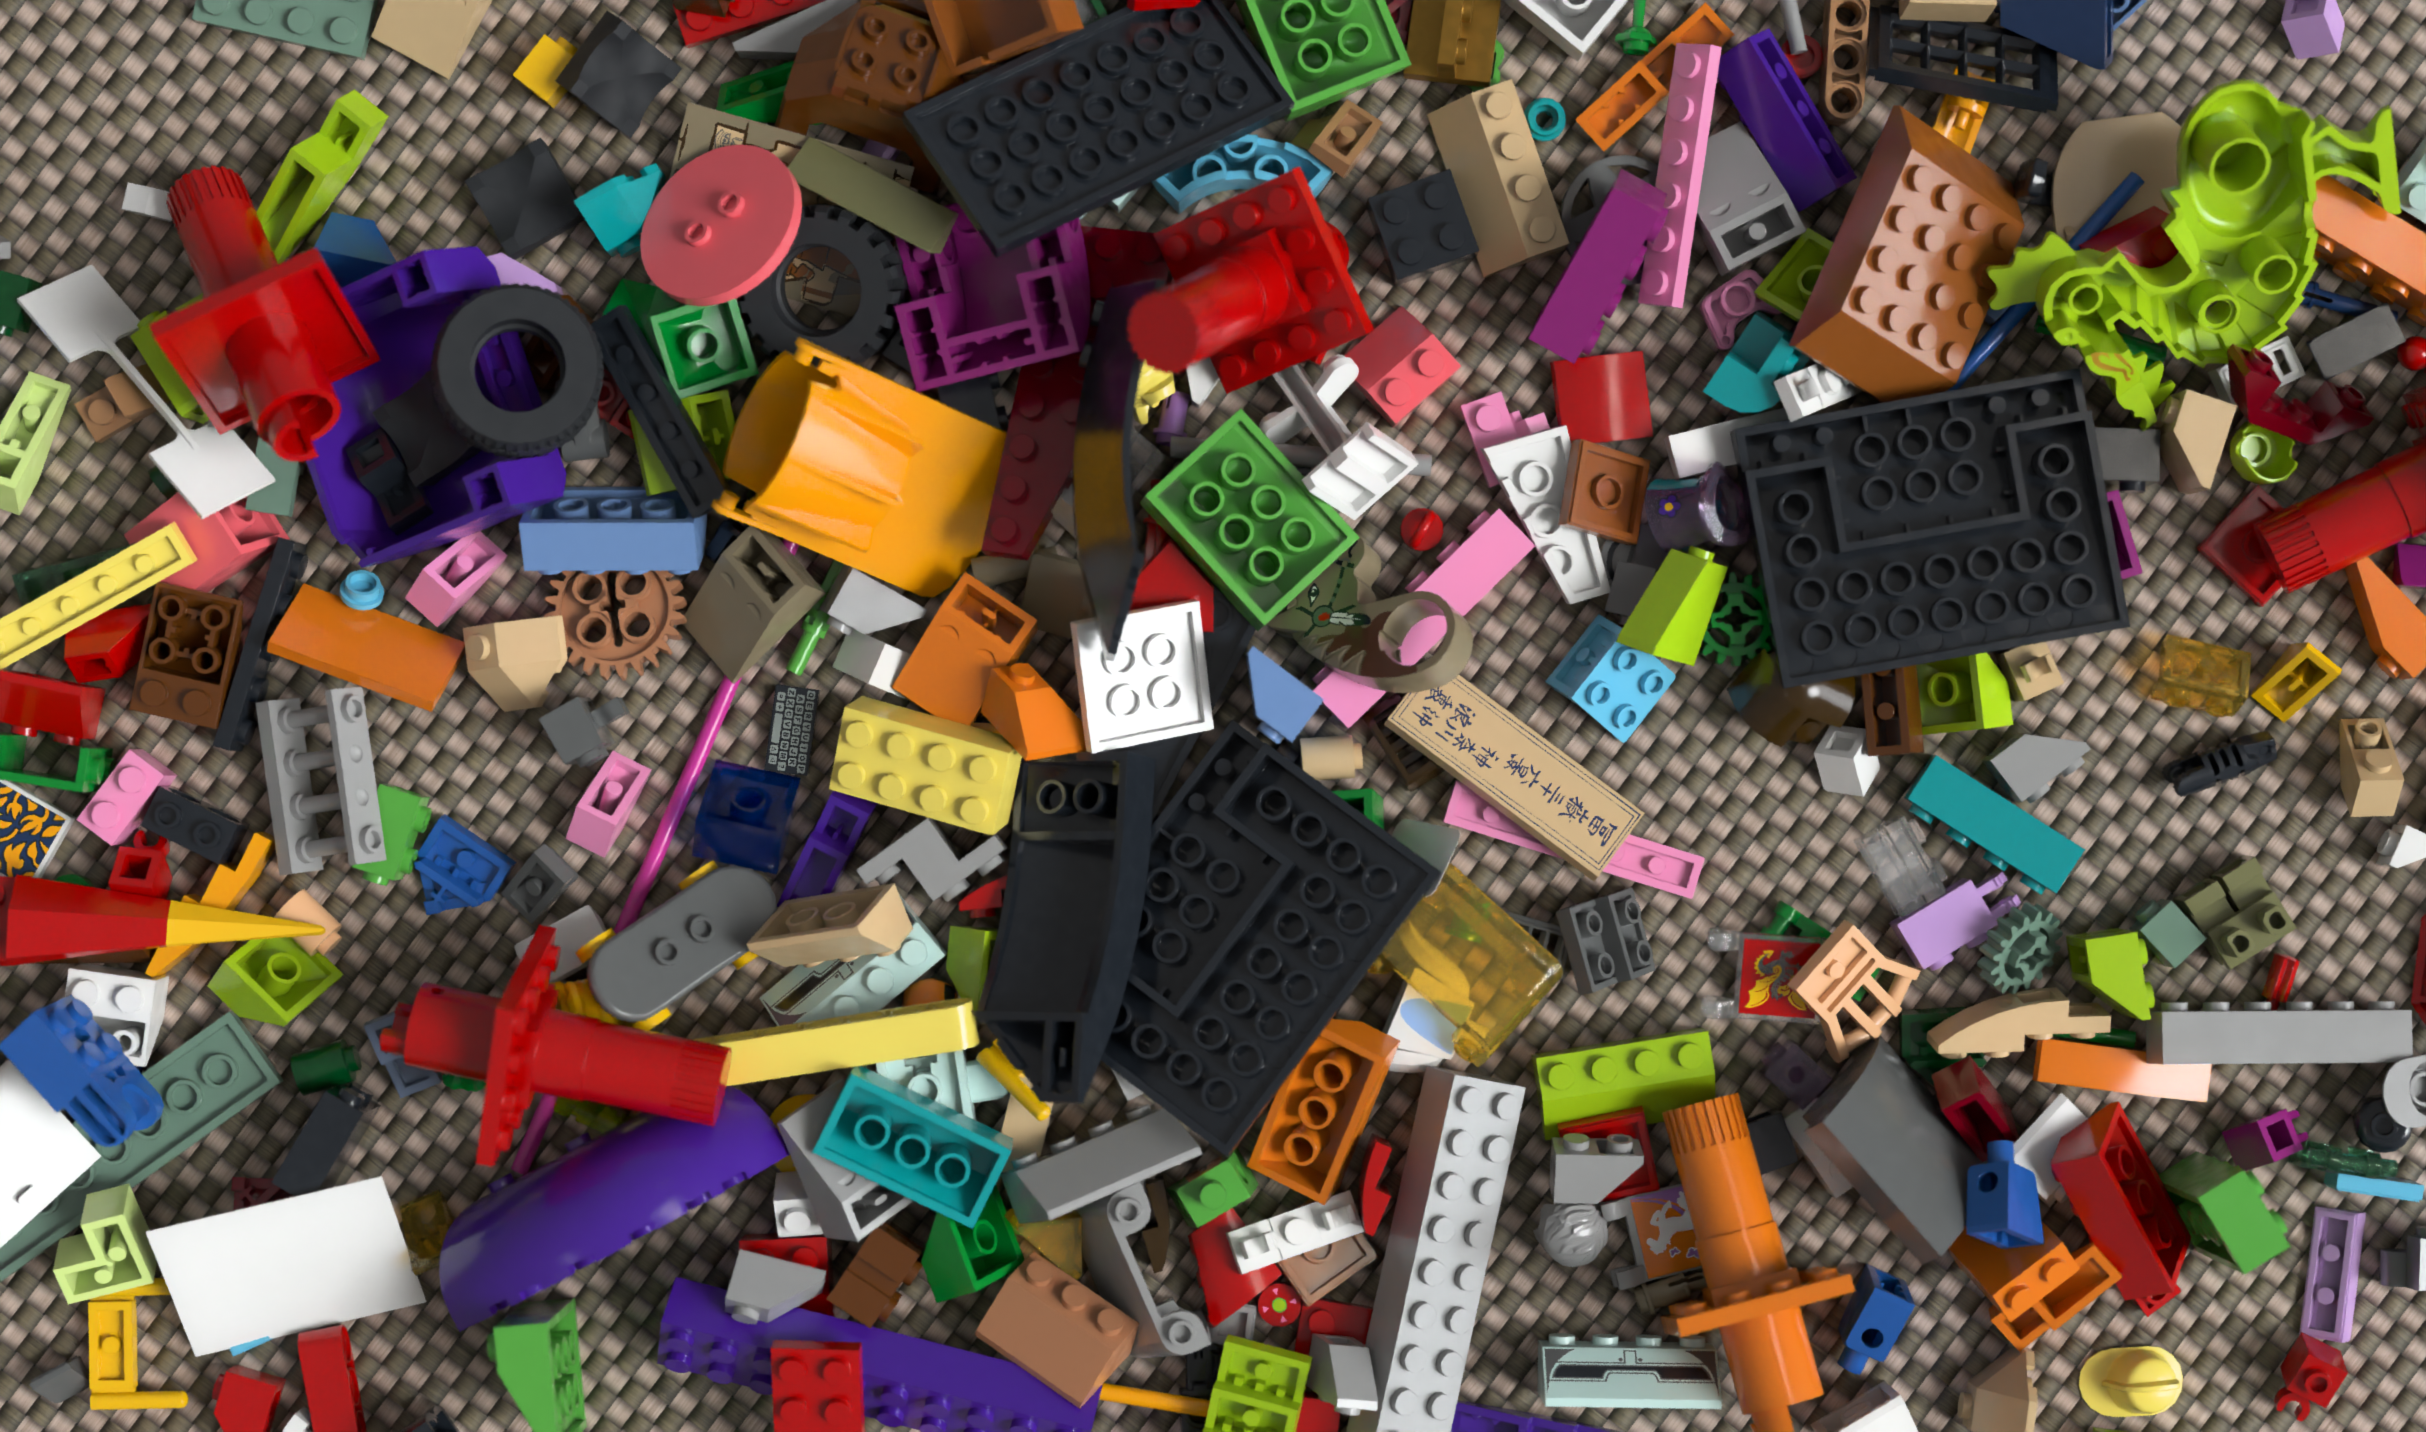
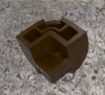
M1764 649L1749 662L1730 684L1727 691L1742 719L1767 741L1783 747L1788 740L1809 745L1827 724L1841 728L1850 714L1855 699V678L1851 676L1782 689L1775 652L1769 654Z

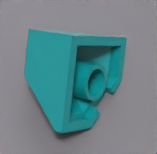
M656 163L643 167L640 170L643 176L641 178L635 179L633 176L626 177L623 174L606 181L574 200L605 251L612 257L619 254L621 258H625L640 250L641 233L645 217L655 197L664 186L666 179L662 169Z

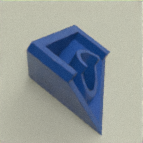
M331 212L314 248L317 247L340 288L396 263L394 256L373 220Z

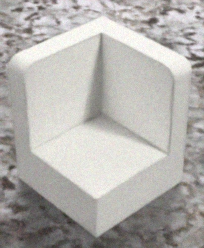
M1830 725L1814 751L1823 788L1828 792L1864 797L1880 769L1878 756H1868L1866 729L1848 726L1838 728Z

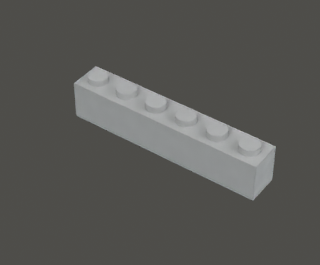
M2327 1001V1010H2313V1002H2286V1010H2271V1002H2244V1011H2230V1002H2203V1011H2188V1002L2161 1003V1011H2150L2151 1019L2146 1020L2147 1064L2395 1063L2404 1058L2413 1057L2412 1010H2395V1001H2368V1010H2354V1001Z

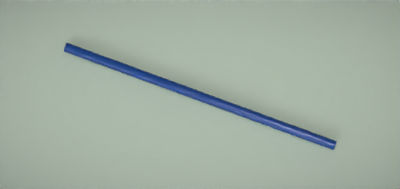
M2130 172L2067 242L2074 251L2080 250V244L2100 233L2144 184L2143 179L2136 173ZM2025 302L2010 306L1971 349L1957 383L1947 391L1958 390L2036 302Z

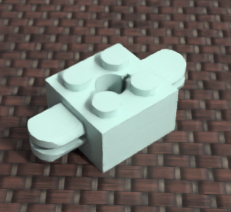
M966 1049L876 1063L878 1074L976 1121L974 1103L1001 1099L1008 1093L977 1060H967Z

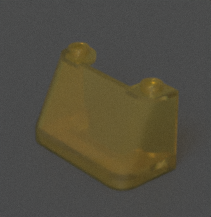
M1448 863L1435 892L1428 897H1423L1368 970V973L1383 975L1394 970L1457 1027L1452 1034V1041L1455 1044L1454 1050L1459 1057L1473 1063L1476 1067L1484 1064L1563 975V968L1559 961L1451 863Z

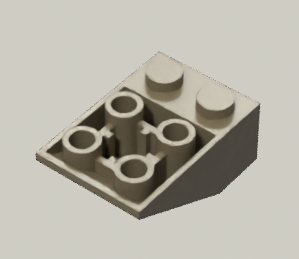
M750 525L721 554L684 616L687 619V623L683 625L726 677L735 684L826 593L777 535Z

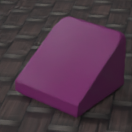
M2395 544L2392 582L2397 587L2426 589V546Z

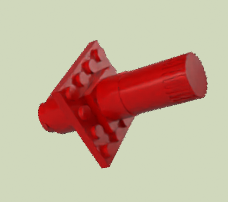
M204 166L199 170H191V173L182 175V178L180 180L177 179L174 182L175 185L170 187V193H167L168 200H166V204L202 290L203 299L150 323L149 327L153 337L220 435L252 420L259 437L280 458L298 462L319 457L313 441L332 429L341 413V405L332 383L380 361L379 353L317 247L278 264L237 172L234 173L230 168L226 169L224 166H211L208 168Z
M1300 166L1154 233L1155 240L1174 281L1138 300L1135 303L1136 306L1132 307L1130 311L1132 315L1128 317V322L1130 323L1127 326V332L1130 333L1128 337L1129 342L1133 344L1132 349L1138 353L1137 357L1140 360L1146 362V366H1152L1153 370L1157 372L1162 370L1163 373L1171 371L1172 373H1177L1209 356L1226 394L1364 336L1374 330L1347 271L1349 248L1346 239L1339 229L1324 220Z
M2426 386L2418 387L2402 395L2406 403L2401 406L2403 416L2412 430L2418 428L2421 437L2412 441L2414 446L2375 463L2374 467L2253 523L2256 537L2266 560L2286 593L2289 594L2402 540L2412 539L2426 532Z
M544 925L538 926L502 998L424 982L417 993L414 1004L410 1005L399 1002L395 1008L392 1029L384 1028L380 1034V1050L393 1055L404 1056V1063L407 1066L486 1082L476 1164L494 1167L501 1151L508 1152L514 1129H519L524 1110L528 1109L536 1092L581 1102L587 1100L714 1127L725 1095L732 1054L730 1047L601 1021V1018L556 1009L558 990H556L555 984L549 983L550 973L557 970L561 946L554 945L557 928Z

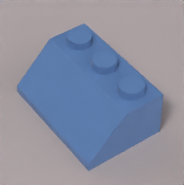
M1253 646L1245 657L1253 714L1261 722L1256 729L1276 744H1280L1283 739L1291 743L1324 699Z

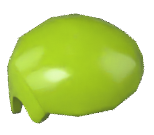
M2248 421L2239 427L2230 442L2229 455L2233 467L2241 478L2252 483L2264 485L2285 481L2298 466V462L2292 457V449L2295 444L2294 439Z

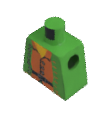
M1236 1146L1229 1157H1226L1224 1154L1170 1185L1166 1190L1186 1224L1190 1227L1198 1228L1251 1197L1259 1183L1250 1168L1247 1167L1245 1159Z

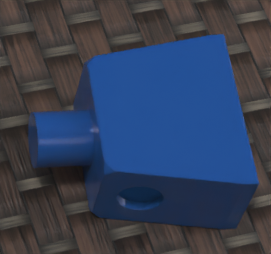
M1997 1140L1988 1142V1163L1972 1165L1968 1169L1967 1234L2001 1249L2044 1244L2034 1172L2015 1163L2014 1143L2012 1141Z
M1866 1263L1855 1287V1292H1853L1838 1327L1842 1342L1845 1345L1837 1361L1842 1368L1860 1375L1869 1357L1879 1362L1886 1360L1915 1307L1906 1281Z

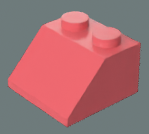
M1402 306L1344 355L1351 358L1359 368V374L1353 383L1393 428L1461 368V365L1434 334Z

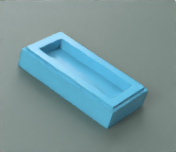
M2330 1168L2325 1170L2324 1183L2326 1186L2338 1191L2415 1202L2423 1199L2424 1185L2412 1180Z

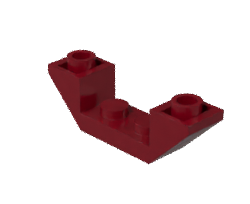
M2234 344L2227 350L2231 396L2249 423L2311 446L2368 426L2374 420V417L2364 404L2366 401L2365 396L2351 385L2345 384L2342 387L2329 381H2324L2306 404L2296 398L2289 401L2275 393L2281 381L2271 368L2273 361L2264 352L2256 348H2252L2249 351Z

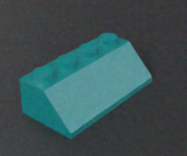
M863 1066L852 1067L813 1149V1153L973 1229L1012 1152L1013 1138Z

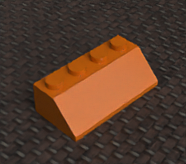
M1332 1019L1276 1093L1247 1167L1325 1205L1341 1186L1400 1040L1361 1021Z

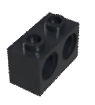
M159 786L140 826L217 864H226L232 862L250 824L174 786Z

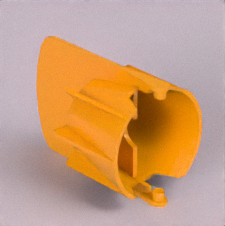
M798 337L795 345L798 347L795 354L784 350L768 365L757 380L737 418L724 458L723 474L758 494L750 501L747 500L743 510L736 507L740 497L731 491L724 490L719 500H713L711 507L729 518L780 536L922 597H935L951 587L971 564L970 559L976 558L981 551L1007 432ZM814 356L821 358L817 366L811 364Z

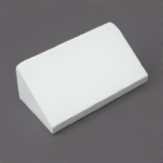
M590 905L578 909L549 926L557 928L554 945L561 946L559 964L556 972L550 973L549 983L562 981L588 966L590 960L582 964L575 952L606 931L602 919ZM534 934L514 946L520 961Z

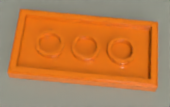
M303 583L269 639L267 652L432 712L465 654V644L458 639L376 609H353L344 604L340 596Z

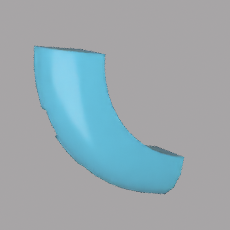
M1247 134L1152 181V184L1171 207L1180 214L1191 204L1208 195L1226 190H1249L1299 166L1314 198H1316L1330 180L1333 170L1309 152L1291 143L1285 142L1284 144L1275 140L1259 138L1258 135Z

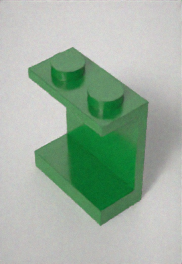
M0 733V780L77 792H97L117 766L116 759L112 758L113 748L81 747L76 778L22 770L27 736L15 733Z

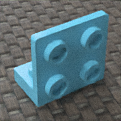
M1598 614L1545 682L1555 691L1581 707L1616 739L1624 743L1669 688L1676 675L1654 655L1616 642L1622 627Z

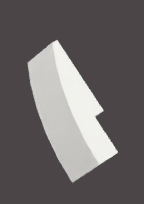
M1785 408L1668 436L1664 441L1674 478L1685 479L1737 466L1730 431L1789 420Z

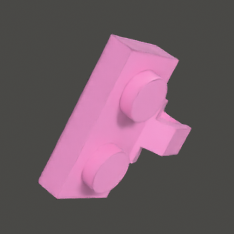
M1501 391L1460 406L1488 488L1497 486L1500 483L1483 455L1481 448L1550 429L1544 412L1526 419H1522L1519 410L1509 414Z

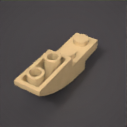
M2057 987L2020 991L2013 995L2009 993L1968 1007L1927 1032V1041L1938 1054L1945 1058L1961 1059L1965 1058L1967 1053H1983L1988 1057L2003 1058L2009 1056V1052H2024L2025 1035L2031 1039L2048 1040L2053 1037V1034H2069L2074 1038L2089 1039L2095 1037V1033H2110L2111 1015L2099 1003L2069 1004V999Z

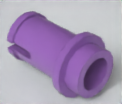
M1176 391L1163 400L1158 428L1153 429V434L1157 435V444L1170 447L1171 436L1187 437V434L1183 431L1188 403L1191 398L1189 394Z

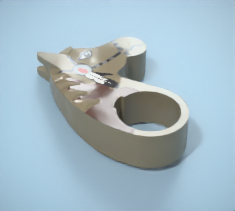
M1361 538L1353 543L1288 604L1287 611L1273 617L1267 623L1280 636L1294 638L1310 655L1338 674L1358 684L1393 693H1416L1435 689L1451 682L1466 666L1473 647V635L1467 620L1447 601L1435 593L1416 591L1376 601L1375 593L1372 591L1371 586L1380 574L1381 558ZM1436 615L1445 616L1447 630L1439 650L1431 658L1420 664L1401 665V650L1398 647L1402 646L1408 631L1424 618Z

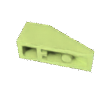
M31 371L26 376L0 424V509L20 515L39 481L70 395L71 385Z

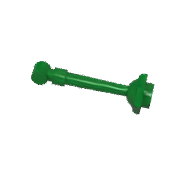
M1634 0L1632 26L1615 37V42L1623 47L1622 52L1633 56L1647 55L1649 48L1658 45L1656 38L1651 35L1648 29L1643 27L1646 0Z

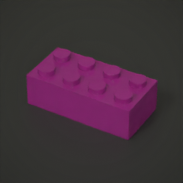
M1623 169L1620 170L1539 313L1528 339L1575 364L1581 352L1589 356L1605 324V321L1600 318L1602 315L1609 319L1611 318L1626 287V284L1622 283L1623 278L1632 281L1647 251V247L1643 243L1645 240L1654 243L1666 221L1665 218L1669 210L1664 208L1663 205L1667 193Z

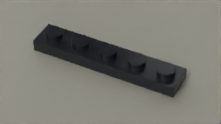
M619 305L591 323L593 332L595 331L601 346L600 350L603 361L693 519L700 518L713 510L711 507L713 500H719L724 490L733 491L627 305Z
M278 537L213 742L215 747L228 751L242 752L244 745H248L253 738L256 728V722L252 720L256 709L255 703L263 702L269 687V680L265 679L270 662H275L278 657L267 652L268 641L295 598L292 596L296 579H301L307 568L308 555L305 554L307 548L305 544Z

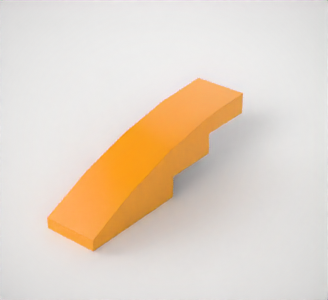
M255 832L238 866L232 863L219 864L204 896L201 897L197 894L184 895L181 902L234 910L258 879L275 850L274 836L267 832ZM201 944L157 948L145 974L151 977L164 975Z

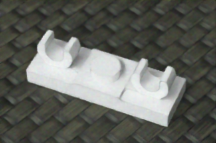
M1818 363L1773 382L1790 422L1862 393L1860 389Z
M1348 1190L1332 1196L1325 1205L1316 1201L1230 1231L1226 1235L1239 1274L1242 1275L1362 1233L1364 1229L1351 1192Z

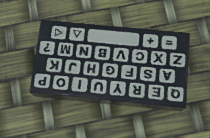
M776 684L764 770L809 776L820 690Z

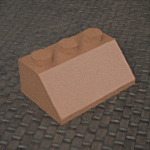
M1033 1251L1008 1277L977 1327L975 1336L1080 1409L1129 1356L1139 1323Z

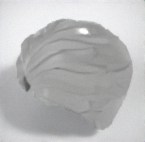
M1544 1204L1540 1209L1538 1229L1533 1230L1536 1240L1547 1254L1562 1266L1578 1267L1592 1262L1605 1247L1609 1237L1607 1222L1599 1216V1210L1593 1204Z

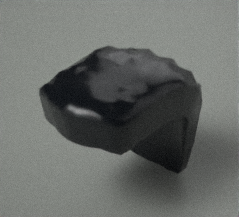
M2034 158L2020 164L2014 180V197L2018 202L2051 206L2053 177L2046 174L2048 162Z

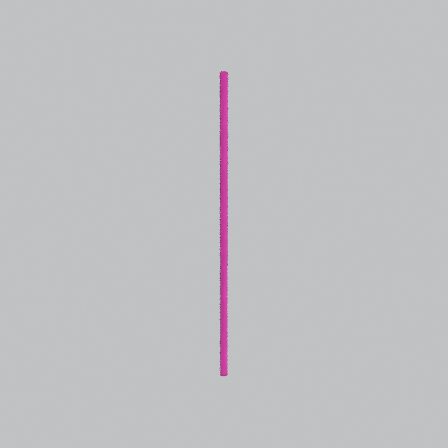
M783 538V544L795 556L799 544ZM724 674L614 928L616 934L637 921L742 677L734 684ZM547 1094L542 1095L511 1166L513 1171L523 1175L528 1173L560 1097Z

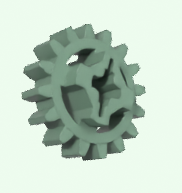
M2025 902L2021 911L2016 907H2012L2006 920L2000 916L1997 919L1999 927L1995 931H1987V942L1979 948V951L1985 954L1977 962V966L1983 969L1980 977L2003 994L2006 990L2012 995L2016 994L2019 986L2028 990L2034 977L2041 980L2043 978L2041 970L2044 966L2052 967L2054 953L2060 951L2061 948L2055 943L2063 935V931L2057 928L2060 920L2041 905L2036 903L2033 906Z

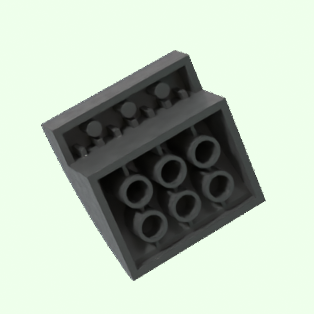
M1880 1035L1876 1041L1872 1040L1802 1116L1809 1124L1804 1131L1923 1265L1942 1257L1966 1227L1968 1169L1972 1165L1986 1164L1988 1160L1982 1162L1941 1111L1939 1101Z

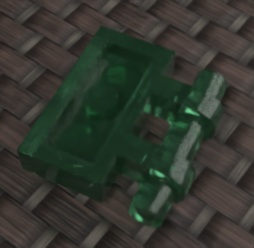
M2306 1140L2303 1150L2290 1155L2288 1160L2289 1163L2303 1168L2317 1169L2334 1174H2351L2375 1180L2378 1178L2387 1179V1177L2395 1178L2398 1171L2396 1160L2383 1159L2379 1153H2375V1151L2368 1148L2349 1146L2348 1153H2343L2341 1148L2332 1147L2333 1144L2314 1140Z

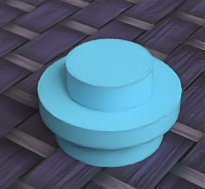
M357 570L348 574L346 579L342 581L339 595L343 603L353 609L371 610L379 606L383 601L384 588L377 575L370 571Z

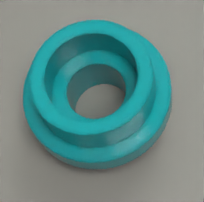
M1536 99L1524 111L1530 132L1536 141L1548 142L1554 140L1562 133L1565 127V111L1553 99ZM1538 114H1548L1552 120L1551 125L1547 128L1538 126L1536 123V116Z

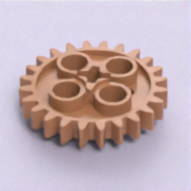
M562 571L566 577L564 581H550L551 586L558 592V595L545 597V602L550 607L555 608V611L545 614L544 617L562 615L567 654L572 652L568 662L575 668L585 661L583 671L588 676H591L597 667H600V675L606 681L611 676L612 670L617 671L622 681L626 680L628 668L632 667L640 676H643L644 662L648 661L656 668L660 666L656 657L659 651L671 656L673 652L666 643L668 639H682L680 633L673 627L674 625L687 623L686 617L676 612L677 609L687 606V601L682 596H674L684 587L680 580L669 581L674 574L668 571H648L640 575L627 574L625 571H605L597 575H587L581 571ZM613 573L616 574V597L623 607L618 610L619 627L623 638L621 647H616L615 645L616 623L609 614V612L614 610V601L609 585V576ZM642 578L646 580L645 587L640 593L635 595L625 593V588L632 579ZM591 584L602 585V592L596 599H582L583 591L587 586ZM647 620L650 622V627L643 636L633 637L629 635L630 628L636 621ZM597 625L606 627V634L600 641L594 643L586 640L587 633L592 627Z

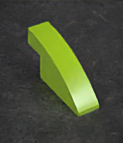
M355 89L336 99L318 133L289 150L256 212L278 264L285 261L325 213L359 166L389 117Z

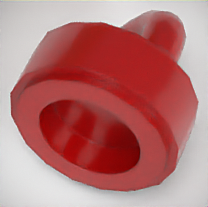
M1416 508L1410 511L1402 519L1400 525V536L1404 544L1418 552L1434 548L1441 541L1444 532L1440 517L1433 510L1427 508Z

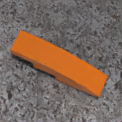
M1705 2L1575 120L1605 152L1669 95L1677 43L1711 44L1722 47L1735 34Z
M2048 1039L2037 1041L2032 1080L2207 1103L2212 1064H2147L2146 1050Z

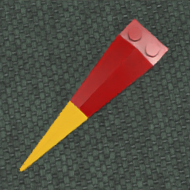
M17 874L16 877L0 876V966H14L80 956L171 946L315 936L326 932L323 926Z

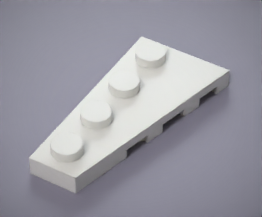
M1560 425L1481 448V451L1565 602L1573 604L1610 593V586L1596 536L1558 525L1571 449L1567 426Z

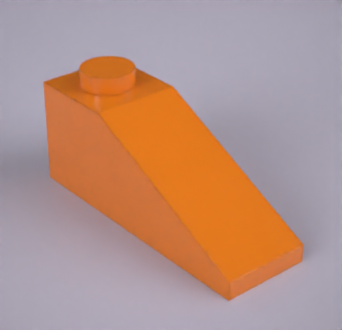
M2369 557L2344 567L2370 649L2379 657L2376 660L2377 665L2393 679L2396 677L2399 679H2414L2426 667V616Z

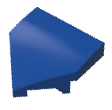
M444 814L438 819L418 851L419 859L414 862L415 870H419L426 901L423 902L426 915L467 906L476 907L483 902L492 900L517 862Z

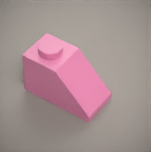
M481 531L463 537L422 569L405 599L438 627L465 605L505 561L508 555Z
M612 751L577 804L566 839L605 858L623 830L652 769Z

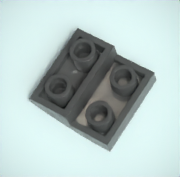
M1633 887L1556 911L1579 995L1593 993L1613 984L1633 980L1656 970L1652 948L1646 937L1641 919V909L1636 901Z

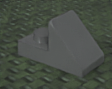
M544 843L533 852L501 894L532 924L577 880L578 874L552 848Z

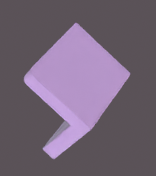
M2336 0L2285 1L2281 23L2297 59L2339 53L2345 23Z

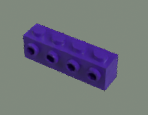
M1770 28L1748 37L1720 56L1717 80L1720 86L1730 95L1739 111L1740 120L1751 131L1761 148L1762 155L1774 170L1798 213L1820 202L1857 178Z

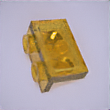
M2167 634L2161 645L2159 677L2151 689V699L2163 701L2171 707H2190L2203 710L2216 717L2235 716L2248 699L2252 653Z

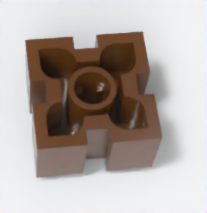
M888 1219L869 1234L832 1289L827 1300L870 1329L877 1319L885 1323L902 1294L896 1291L901 1282L910 1286L921 1270L923 1256L920 1254L925 1243Z

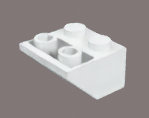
M85 963L69 968L65 997L71 994L75 999L84 1002L92 1011L93 1019L104 1032H108L118 1039L123 1048L122 1052L129 1058L134 1066H147L164 1019L169 975L151 977L142 971Z

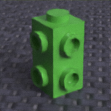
M379 784L377 795L387 860L352 865V867L364 871L363 879L387 886L389 879L393 881L403 880L405 873L410 874L412 872L414 862L418 856V850L413 848L418 832H425L430 821L432 809L427 807L430 798L428 796L391 784Z

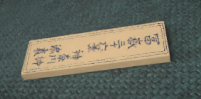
M1460 675L1441 687L1416 693H1407L1384 724L1592 881L1598 878L1645 814Z

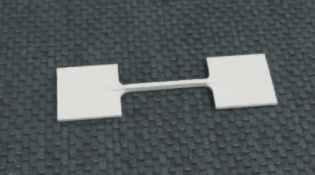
M92 264L17 298L20 306L69 363L94 351L107 352L171 425L177 434V438L173 442L150 452L148 457L201 519L275 482L272 474L233 429L220 435L212 422L195 430L185 428L172 410L125 357L115 343L119 339L138 331L137 324L140 320Z

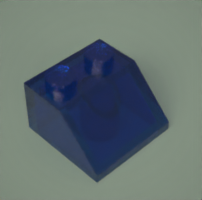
M716 759L695 820L692 856L777 874L787 845L801 778Z

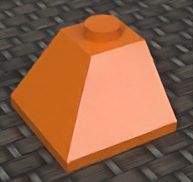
M1015 663L1011 666L991 669L980 712L1025 761L1086 751L1083 722L1029 663Z

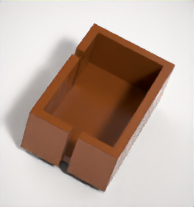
M923 0L952 77L980 73L1008 61L1009 58L1018 57L1084 28L1074 0Z

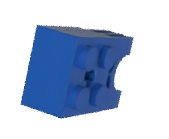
M71 994L34 1011L0 1043V1050L57 1113L66 1109L93 1141L101 1146L113 1147L121 1144L129 1138L133 1131L143 1130L152 1126L162 1115L164 1104L160 1094L122 1052L123 1048L118 1039L112 1034L104 1032L93 1019V1013L84 1002L75 999Z

